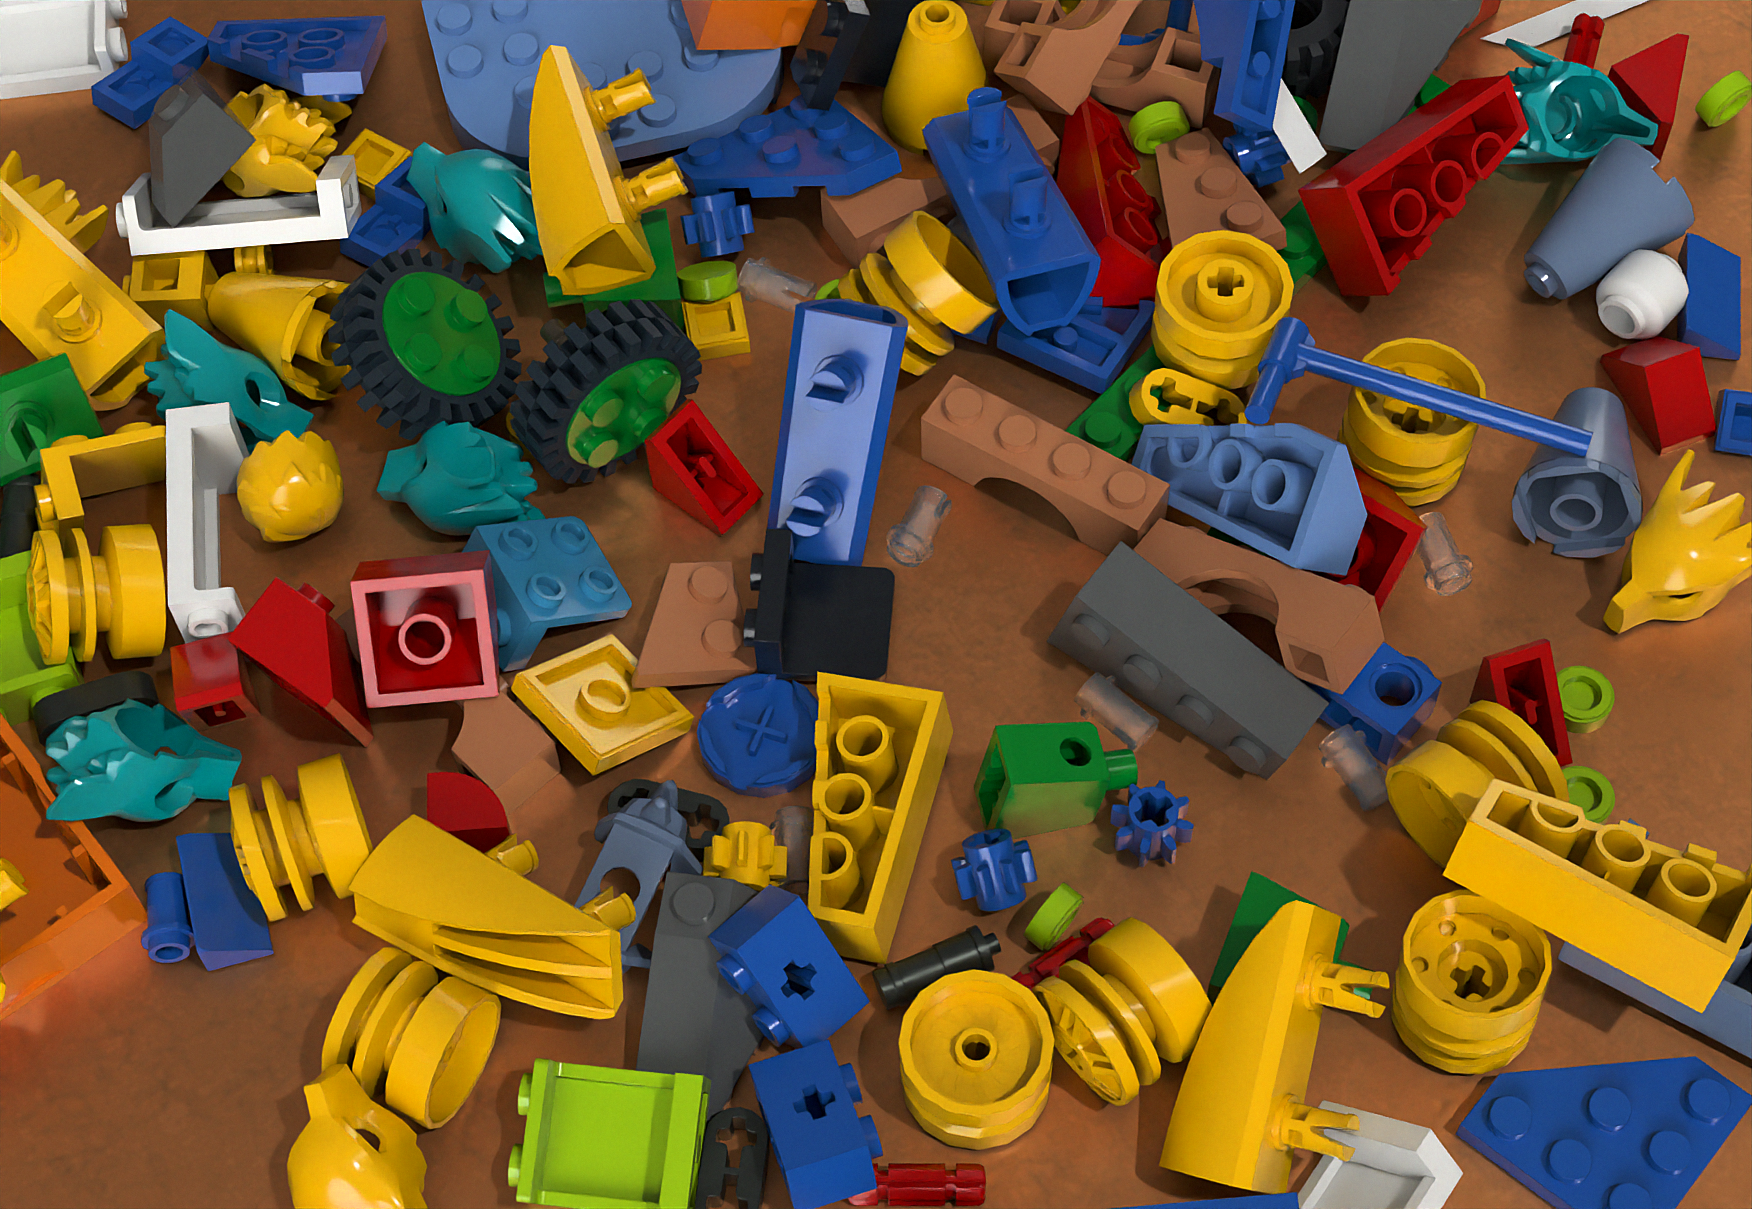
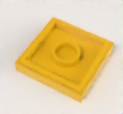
M613 634L517 673L511 687V691L593 776L688 733L694 720V716L664 686L633 688L631 679L638 659Z

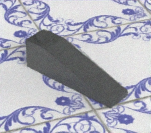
M1350 0L1318 139L1322 147L1326 150L1352 154L1405 118L1415 104V96L1434 70L1438 72L1448 58V50L1464 27H1470L1479 14L1483 0Z
M194 67L176 85L170 87L161 95L149 118L152 202L165 221L175 228L256 141L244 124Z
M667 871L654 937L636 1071L675 1075V1072L704 1075L712 1080L706 1122L707 1130L709 1122L718 1113L726 1110L732 1099L733 1088L750 1057L756 1055L765 1038L753 1021L752 1015L758 1009L748 994L745 992L741 995L736 992L717 969L716 962L722 957L708 936L760 892L734 879Z

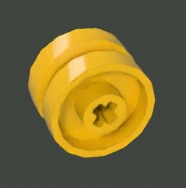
M1228 230L1198 233L1175 245L1161 263L1156 284L1151 337L1157 357L1167 369L1176 370L1226 390L1247 387L1256 382L1260 376L1258 366L1275 325L1281 318L1289 316L1294 284L1288 264L1271 245L1246 233Z
M973 969L944 975L919 992L903 1016L898 1050L900 1081L906 1107L924 1131L950 1146L982 1150L1006 1145L1033 1127L1048 1103L1055 1040L1048 1013L1031 990L1005 974Z

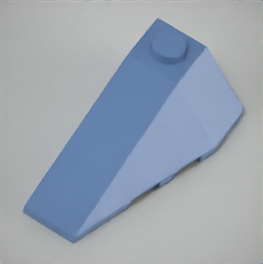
M1275 423V425L1230 424L1226 426H1206L1200 424L1144 425L1131 465L1170 484L1168 505L1293 568L1347 575L1368 514L1345 444L1294 423Z

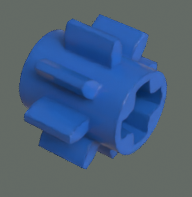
M1233 123L1237 134L1225 137L1223 148L1252 185L1256 184L1260 188L1284 180L1281 166L1291 163L1292 160L1273 128L1269 131L1253 132Z
M734 191L690 199L693 214L680 216L686 245L699 243L701 258L745 250L742 235L755 232L750 204L736 206Z
M1160 780L1156 787H1145L1143 789L1132 783L1128 789L1127 800L1129 807L1121 804L1112 806L1110 823L1120 827L1115 837V849L1120 851L1128 848L1138 857L1140 867H1144L1148 860H1158L1164 858L1170 864L1174 863L1177 851L1175 841L1190 843L1192 840L1194 824L1187 820H1182L1188 812V797L1176 799L1166 790L1165 781Z
M990 829L969 836L962 842L965 856L951 860L961 899L965 900L975 896L978 908L984 911L1003 910L1021 903L1027 896L1024 883L1038 880L1028 841L1022 840L1014 843L1012 834L1007 829Z

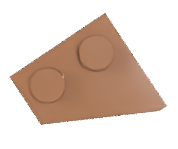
M731 561L670 563L644 639L645 642L631 679L633 688L729 683L735 678L755 674L757 664L753 648L744 647L745 616Z

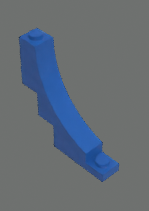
M1193 0L1200 32L1201 60L1222 69L1214 114L1253 132L1272 130L1295 0Z

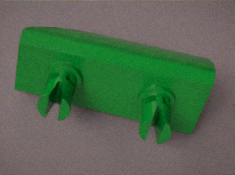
M58 353L0 374V487L7 485L10 481L20 476L30 475L41 470L40 449L50 448L51 444L60 438L72 435H84L88 439L106 436L66 353Z

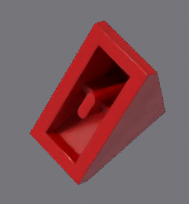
M1679 33L1612 65L1608 74V78L1617 87L1626 105L1658 125V133L1654 144L1643 148L1651 152L1659 161L1662 159L1674 122L1689 35Z
M1656 336L1601 356V365L1659 456L1715 435L1717 428L1698 346Z
M687 399L645 439L652 487L717 535H724L764 495L693 399Z
M233 631L170 647L174 700L177 712L198 732L262 716L243 655L227 640Z
M1543 638L1483 657L1469 700L1470 704L1486 700L1504 706L1518 715L1541 737L1557 759L1560 767L1573 763L1550 641Z

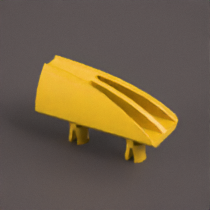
M550 45L542 55L536 76L529 123V170L532 202L539 242L548 275L556 276L559 279L563 295L596 294L648 280L653 275L656 265L640 223V213L652 205L656 206L680 194L684 195L688 193V189L682 181L684 177L672 156L666 158V161L640 172L638 176L632 179H625L608 130H610L609 123L613 122V119L621 115L624 117L647 105L655 104L656 100L650 92L652 88L639 67L634 72L608 83L607 87L601 90H593L592 85L567 48Z
M0 178V320L38 360L58 353H66L94 410L107 411L127 406L132 397L154 380L144 373L145 362H156L164 359L160 350L162 344H166L164 329Z
M415 814L404 820L378 844L358 870L348 887L349 890L354 892L356 915L352 923L451 975L496 994L550 1011L593 1019L614 1017L623 1001L620 932L618 931L630 926L635 921L636 911L632 900L626 892L614 899L613 886L606 887L598 896L577 908L525 878L524 875L531 874L538 868L539 859L534 846L529 840H525L522 844L517 845V833L509 835L503 842L482 853Z
M1295 900L1283 905L1252 940L1227 978L1195 1045L1171 1115L1159 1162L1160 1167L1233 1187L1270 1194L1286 1193L1295 1147L1337 1157L1342 1161H1349L1356 1148L1324 1135V1130L1360 1131L1358 1116L1304 1105L1324 1005L1367 1014L1372 1018H1379L1386 1007L1354 994L1356 987L1389 989V977L1386 972H1374L1332 963L1342 916L1316 905Z

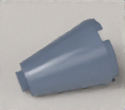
M1620 137L1612 140L1608 145L1600 149L1524 255L1527 267L1524 271V276L1529 285L1539 295L1545 298H1549L1552 295L1558 299H1566L1602 280L1627 254L1638 249L1656 251L1681 238L1685 231L1693 225L1695 217L1692 204L1683 187L1675 177H1672L1665 184L1652 169L1660 161L1651 152L1634 141Z
M1580 388L1566 396L1553 420L1593 432L1586 456L1583 457L1539 443L1514 488L1512 511L1513 520L1520 531L1533 543H1535L1537 536L1544 541L1554 544L1553 553L1565 557L1593 558L1613 553L1625 545V538L1634 530L1636 532L1641 524L1643 502L1625 410L1621 400L1613 393L1601 388Z

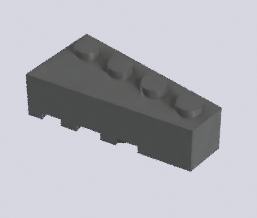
M1122 541L1118 543L1078 592L1047 639V642L1229 756L1243 770L1256 773L1265 780H1268L1288 759L1329 705L1327 700Z

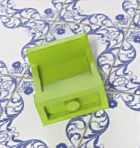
M31 550L0 559V713L10 726L33 720L32 709L43 697L85 684L80 662L77 661L73 652L70 635L68 655L65 663L47 665L44 664L41 657L37 636L31 627L27 605L26 576L31 561Z
M536 1058L533 1073L525 1072L522 1076L518 1095L519 1115L527 1116L524 1143L514 1144L509 1161L508 1183L509 1186L517 1187L516 1201L575 1209H695L712 1080L704 1075L676 1072L675 1075L562 1063L551 1059Z

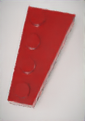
M1509 75L1459 80L1298 189L1342 296H1389L1401 282L1398 275L1411 260H1419L1433 244L1430 237L1445 219L1454 218L1466 205L1465 195L1477 181L1486 180L1528 131L1529 126Z

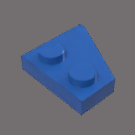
M1089 296L1078 314L1065 328L1058 325L1034 331L1030 337L1019 331L1007 318L998 331L997 348L1099 394H1103L1111 386L1151 328L1155 303L1151 300H1139L1138 310L1102 307L1103 297Z

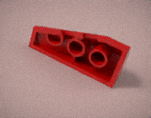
M1088 95L1072 116L1066 115L1057 186L1101 258L1098 276L1089 296L1103 297L1102 307L1138 305L1139 300L1155 302L1160 266L1171 251L1169 237L1167 236L1164 240L1162 239L1154 221L1162 211L1156 198L1147 195L1142 185L1133 176L1141 169V166L1118 116Z

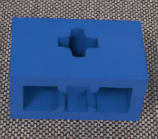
M769 884L708 936L722 957L716 962L720 974L736 992L741 995L745 992L748 994L758 1009L752 1015L753 1021L763 1035L777 1047L786 1043L799 1049L825 1041L870 1002L801 897Z
M829 1039L749 1064L758 1107L794 1209H815L877 1189L872 1159L883 1156L879 1136L871 1115L858 1118L854 1106L863 1103L854 1069L851 1063L838 1065Z

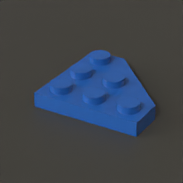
M385 15L217 21L207 38L210 61L304 96L322 95L325 101L343 102L357 97V94L364 93L386 43L388 34Z
M802 94L795 97L790 102V105L768 115L749 117L740 123L738 129L720 138L700 139L692 143L687 151L673 157L684 177L682 181L687 189L696 197L724 192L723 188H749L752 198L795 197L799 192L798 186H826L828 196L852 195L902 172L897 150L836 100H833L829 111L812 109L807 107Z
M1696 1056L1500 1073L1461 1122L1456 1135L1556 1209H1676L1751 1107L1752 1096Z

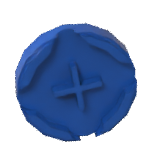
M756 673L733 679L713 693L706 703L707 709L702 714L701 721L699 719L697 738L703 765L718 784L739 795L767 798L791 792L809 780L816 771L817 750L814 742L815 720H818L819 702L804 685L794 680L790 683L786 680L777 679L776 674Z

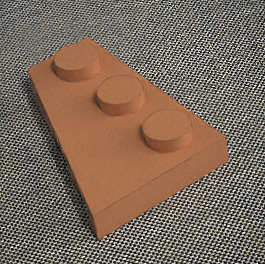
M1208 127L1155 146L1156 165L1164 211L1166 212L1171 250L1175 245L1195 234L1217 230L1250 234L1271 245L1276 251L1287 247L1285 227Z

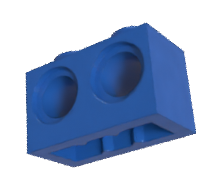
M1385 642L1378 648L1343 695L1300 679L1329 702V705L1319 718L1386 766L1432 715L1442 684L1422 661L1412 656L1402 655ZM1379 697H1395L1402 701L1404 705L1391 706L1382 702Z

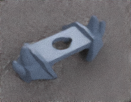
M667 780L662 783L649 799L633 798L616 813L609 814L598 821L594 836L598 842L604 843L574 905L580 908L601 893L600 884L602 879L612 870H629L637 877L640 884V892L633 902L636 911L635 921L630 926L618 931L620 932L622 975L632 966L650 969L652 952L640 943L632 947L630 946L670 862V872L701 875L703 872L701 864L685 844L687 820L678 812V789L673 780Z

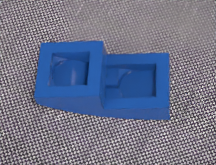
M171 16L130 42L132 56L130 62L91 86L93 105L133 129H136L150 118L156 102L167 89L176 85L192 67L198 70L209 55L207 37Z
M411 156L375 185V205L358 218L348 238L339 239L340 253L370 267L379 258L381 260L388 253L398 250L401 255L408 248L415 249L431 229L427 205L406 179L411 167Z

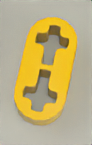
M1160 368L1153 370L1138 380L1129 393L1131 412L1142 425L1200 424L1214 426L1213 419L1202 415L1214 407L1218 409L1217 419L1225 423V426L1230 424H1247L1244 404L1235 394L1173 369ZM1161 387L1163 388V399L1176 405H1171L1160 411L1157 409L1158 399L1150 395V392Z

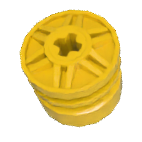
M913 211L885 237L884 248L888 258L878 253H867L861 259L860 269H850L839 279L838 290L841 299H852L853 301L877 306H888L901 313L908 320V330L900 367L907 372L919 376L926 374L936 365L938 356L948 355L954 349L955 339L951 329L962 334L972 333L1000 308V304L979 260L971 250L935 217L923 211Z
M1406 337L1382 343L1364 356L1362 362L1486 399V385L1475 365L1456 349L1431 339ZM1352 386L1348 397V407L1343 414L1337 441L1347 446L1353 467L1390 487L1407 506H1418L1437 501L1455 488L1466 465L1467 457L1472 448V441L1478 431L1479 424Z
M151 524L103 527L98 547V556H91L89 544L81 528L67 529L64 541V555L62 554L60 541L55 530L34 532L31 545V561L26 576V593L31 627L37 636L44 664H62L66 662L69 635L77 661H92L97 643V632L103 631L114 659L161 655L166 631V597L160 549Z
M1486 700L1470 704L1458 714L1457 719L1446 723L1439 729L1436 741L1428 740L1419 744L1388 769L1385 779L1389 801L1400 822L1416 844L1435 863L1444 869L1468 819L1493 778L1568 803L1570 800L1566 778L1557 759L1541 737L1518 715L1498 703Z
M340 753L297 766L300 797L289 801L281 786L272 775L261 777L267 806L264 809L258 810L254 797L246 783L228 788L231 805L230 832L235 852L249 889L259 899L271 922L288 917V906L283 887L292 884L302 910L307 911L315 908L312 880L314 876L325 874L332 890L339 899L353 896L354 892L349 890L348 887L358 870L374 850L353 783Z
M1458 889L1433 897L1413 914L1403 936L1398 959L1399 966L1395 973V982L1391 991L1392 1021L1403 1043L1424 1062L1447 1072L1483 1074L1504 1067L1525 1050L1535 1027L1537 1015L1541 1008V1001L1552 972L1551 944L1542 928L1469 889Z
M1133 917L1123 919L1089 945L1088 959L1091 967L1076 959L1068 961L1059 968V978L1055 976L1047 977L1032 988V993L1048 1013L1055 1040L1054 1045L1059 1053L1092 1090L1115 1106H1124L1138 1096L1140 1084L1143 1086L1151 1085L1160 1078L1161 1065L1158 1056L1171 1063L1181 1062L1193 1053L1205 1021L1213 1007L1202 985L1183 958L1154 929Z
M384 947L371 956L357 972L338 1003L328 1027L322 1050V1072L325 1068L334 1064H347L369 1098H378L385 1092V1102L391 1111L428 1129L441 1128L454 1117L467 1100L484 1070L498 1032L501 1003L496 994L456 976L446 977L438 983L439 975L433 965L425 961H413L410 954L395 947Z

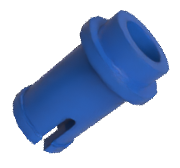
M175 872L157 873L145 881L148 928L142 932L141 944L144 949L148 950V955L152 960L161 963H174L187 958L190 954V948L195 945L193 928L189 926L188 901L182 874Z

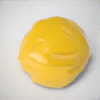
M286 430L272 442L260 441L257 443L252 454L244 458L241 463L237 477V499L242 507L241 511L245 519L256 529L260 530L265 541L282 543L298 540L329 527L336 520L344 502L345 489L338 456L330 440H323L312 431L303 432L299 438H296L290 431Z

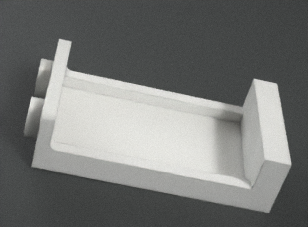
M0 0V100L91 89V86L119 69L120 62L128 60L125 33L123 28L119 27V19L127 18L128 15L126 0Z
M354 154L331 156L316 179L317 192L198 202L175 228L165 221L152 202L151 172L143 173L122 196V202L116 205L118 232L122 239L129 238L131 256L348 238L362 212Z
M229 402L166 410L168 607L185 643L234 631L246 615L235 589L232 587L221 588L219 495L237 493V477L241 463L244 458L250 456ZM243 655L245 662H251L248 658H246Z
M1323 1100L1318 1108L1358 1116L1360 1131L1324 1130V1135L1356 1148L1349 1161H1342L1337 1157L1323 1155L1298 1193L1299 1209H1441L1463 1175V1172L1430 1128Z

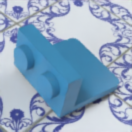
M574 516L475 526L462 551L490 550L497 606L499 666L503 672L524 669L547 628L623 618L632 606L630 597L588 527L581 519Z

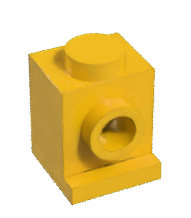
M206 250L133 256L131 275L124 276L122 291L160 326H165L164 315L171 309L192 320L197 325H201L203 330L215 331V325L211 322L208 315V297L219 277Z

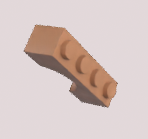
M995 0L984 25V68L986 72L995 74L993 72L1022 22L1039 25L1049 24L1067 16L1059 1ZM1167 27L1158 38L1151 42L1132 46L1118 45L1106 57L1092 81L1089 96L1098 102L1135 112L1158 102H1176L1183 107L1189 125L1202 129L1218 89L1220 68L1201 60L1200 35Z
M1081 0L1071 13L1056 22L1040 25L1022 22L993 72L1019 93H1023L1028 100L1040 109L1072 116L1077 107L1088 97L1092 81L1106 57L1118 46L1123 28L1135 8L1143 0Z
M1023 93L1008 99L1006 106L1015 114L1052 178L1057 177L1059 138ZM891 176L852 195L828 196L826 187L820 190L823 227L854 269H860L861 259L867 253H878L888 258L884 248L885 237L913 211H923L935 217L950 230L961 224L939 176L917 180Z
M953 374L921 417V454L923 460L973 486L984 478L998 477L1020 483L1032 489L1051 502L1068 519L1080 542L1109 556L1120 541L1133 550L1159 518L1166 520L1170 484Z
M1162 518L1158 519L1133 549L1216 615L1237 612L1250 613L1275 623V633L1285 668L1297 678L1343 695L1385 641L1375 596L1368 594L1358 586L1351 584L1342 585L1315 575L1310 570L1293 568L1285 563L1260 555L1248 546H1236L1208 536L1196 527H1184Z
M352 606L335 621L347 634L357 675L363 681L354 607ZM499 675V696L453 700L464 711V719L461 731L451 751L458 772L480 780L493 790L501 801L506 816H509L559 774L562 769L555 746L559 743V740L533 713L528 716L515 704L517 701L516 695L511 691V687Z

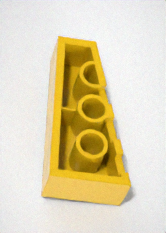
M817 672L819 704L818 720H815L814 744L817 754L816 779L813 780L812 790L814 828L810 843L808 909L839 956L886 964L954 731L944 692Z
M1495 778L1491 781L1468 819L1442 874L1472 892L1701 1014L1734 962L1752 924V863L1748 870L1743 872L1716 863V851L1688 843L1683 852L1647 840L1646 828L1620 820L1618 824L1604 826L1586 820L1583 808Z

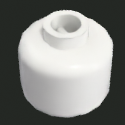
M1638 249L1623 257L1596 289L1598 314L1602 323L1613 334L1626 339L1647 340L1658 336L1682 310L1689 294V288L1681 267L1673 258L1656 251Z

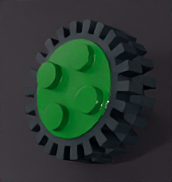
M409 248L401 255L396 250L388 253L381 260L379 258L346 287L337 298L340 302L332 308L330 319L337 323L328 329L329 342L342 344L331 354L334 365L351 366L352 370L341 378L347 391L361 385L366 394L356 403L364 412L368 411L375 404L380 406L383 410L376 422L385 429L401 420L399 436L412 440L419 433H421L422 437L431 427L443 421L448 425L469 422L474 428L478 429L500 412L509 403L508 399L515 394L518 384L513 380L521 375L522 363L512 360V358L521 352L519 339H506L503 337L514 328L510 316L495 318L493 311L502 305L495 293L485 301L477 293L485 284L479 276L474 274L466 282L460 279L465 267L463 264L453 259L442 269V254L429 251L421 258L419 249Z
M630 299L627 307L621 301L610 303L606 317L598 309L586 314L587 326L583 329H580L575 322L565 327L559 319H551L541 328L540 335L547 342V345L542 350L549 358L545 363L533 360L526 369V372L533 380L519 381L515 393L520 399L511 402L510 413L515 418L510 420L512 429L516 432L515 435L554 479L559 480L562 478L565 483L574 484L579 477L583 483L595 480L598 470L604 477L616 473L617 461L622 459L628 465L638 459L635 450L641 445L646 448L645 439L687 400L684 395L696 393L699 382L695 376L702 373V364L697 360L701 357L699 350L663 309H660L653 302L648 301L644 304L640 299Z

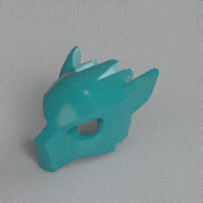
M1507 38L1505 45L1533 67H1516L1515 71H1508L1506 73L1515 85L1513 88L1529 129L1500 164L1578 162L1596 156L1603 146L1608 145L1612 140L1619 137L1634 141L1642 147L1654 144L1658 133V125L1630 109L1617 87L1605 74L1583 64L1562 61L1528 44Z
M423 142L414 150L411 167L406 179L426 203L430 226L441 249L446 248L461 264L472 262L478 265L482 263L493 273H500L511 266L512 262L519 260L522 256L532 260L538 254L543 255L535 220L529 171L523 170L510 160L490 150L469 149L445 155L426 142ZM444 203L447 207V213L444 210Z
M171 309L164 315L166 344H162L160 349L165 360L145 362L144 373L154 379L147 384V392L158 396L156 413L159 417L166 421L167 409L229 402L249 454H252L258 442H272L286 430L290 431L296 438H299L303 432L309 430L314 414L288 402L278 377L265 361L250 352L218 342L192 320ZM239 421L247 425L249 428H242L240 426Z
M445 421L440 422L425 432L417 444L388 451L385 467L376 490L384 500L407 503L413 513L430 529L447 535H471L475 526L545 519L541 509L534 507L529 501L524 499L538 489V483L535 479L529 477L533 472L532 464L530 462H521L524 455L521 446L494 434L474 428L469 422L454 423L452 425H448Z
M127 698L122 705L107 708L103 712L91 713L87 718L75 715L65 720L46 738V754L59 764V766L49 769L46 774V778L49 781L58 785L55 792L59 794L48 807L46 819L76 821L116 816L135 822H157L176 816L197 798L226 801L229 799L228 788L232 787L233 779L242 760V754L238 749L201 735L178 715L160 703L150 708L143 703ZM160 747H169L176 755L159 751L157 756H155L154 753Z

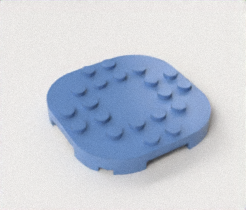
M421 0L450 122L460 145L464 150H490L529 172V123L533 89L542 55L550 45L567 48L592 85L593 90H601L607 87L608 83L634 72L639 67L645 74L652 88L650 92L655 98L656 103L647 105L624 117L621 115L609 123L610 130L608 132L619 162L687 147L704 138H720L738 129L740 123L745 119L761 115L770 102L776 104L783 85V47L755 50H697L681 0Z

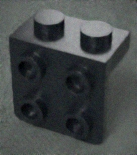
M817 0L790 64L793 79L797 83L807 107L829 111L842 81L886 88L909 14L916 5L926 0Z
M766 529L764 553H753L751 559L750 589L751 591H759L757 609L747 608L744 619V647L755 648L757 672L761 674H776L777 679L817 681V672L883 682L887 677L895 591V576L893 572L883 567L795 563L792 530Z

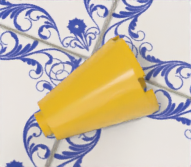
M926 0L912 9L882 97L881 110L885 129L895 143L914 154L924 156L923 149L928 150L922 130L933 118L969 110L967 104L968 95L975 89L991 87L966 13L955 2L950 0Z
M235 271L222 276L212 287L208 297V315L211 322L246 352H250L265 361L276 376L296 393L309 399H331L336 395L329 392L343 383L341 378L352 370L350 365H334L331 354L342 344L329 342L328 329L337 323L330 319L332 308L340 302L337 298L350 283L339 280Z

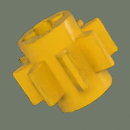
M750 821L730 823L722 828L721 836H712V846L704 847L703 876L734 879L758 892H761L769 884L778 887L779 879L787 878L788 848L786 846H774L775 836L772 835L770 828L763 824Z

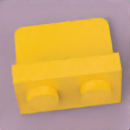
M136 422L118 428L113 435L88 439L84 435H72L54 441L50 448L40 449L41 484L34 486L37 503L35 508L39 531L55 530L63 555L67 529L81 528L85 535L84 511L80 498L155 483L166 479V426H152L147 422Z

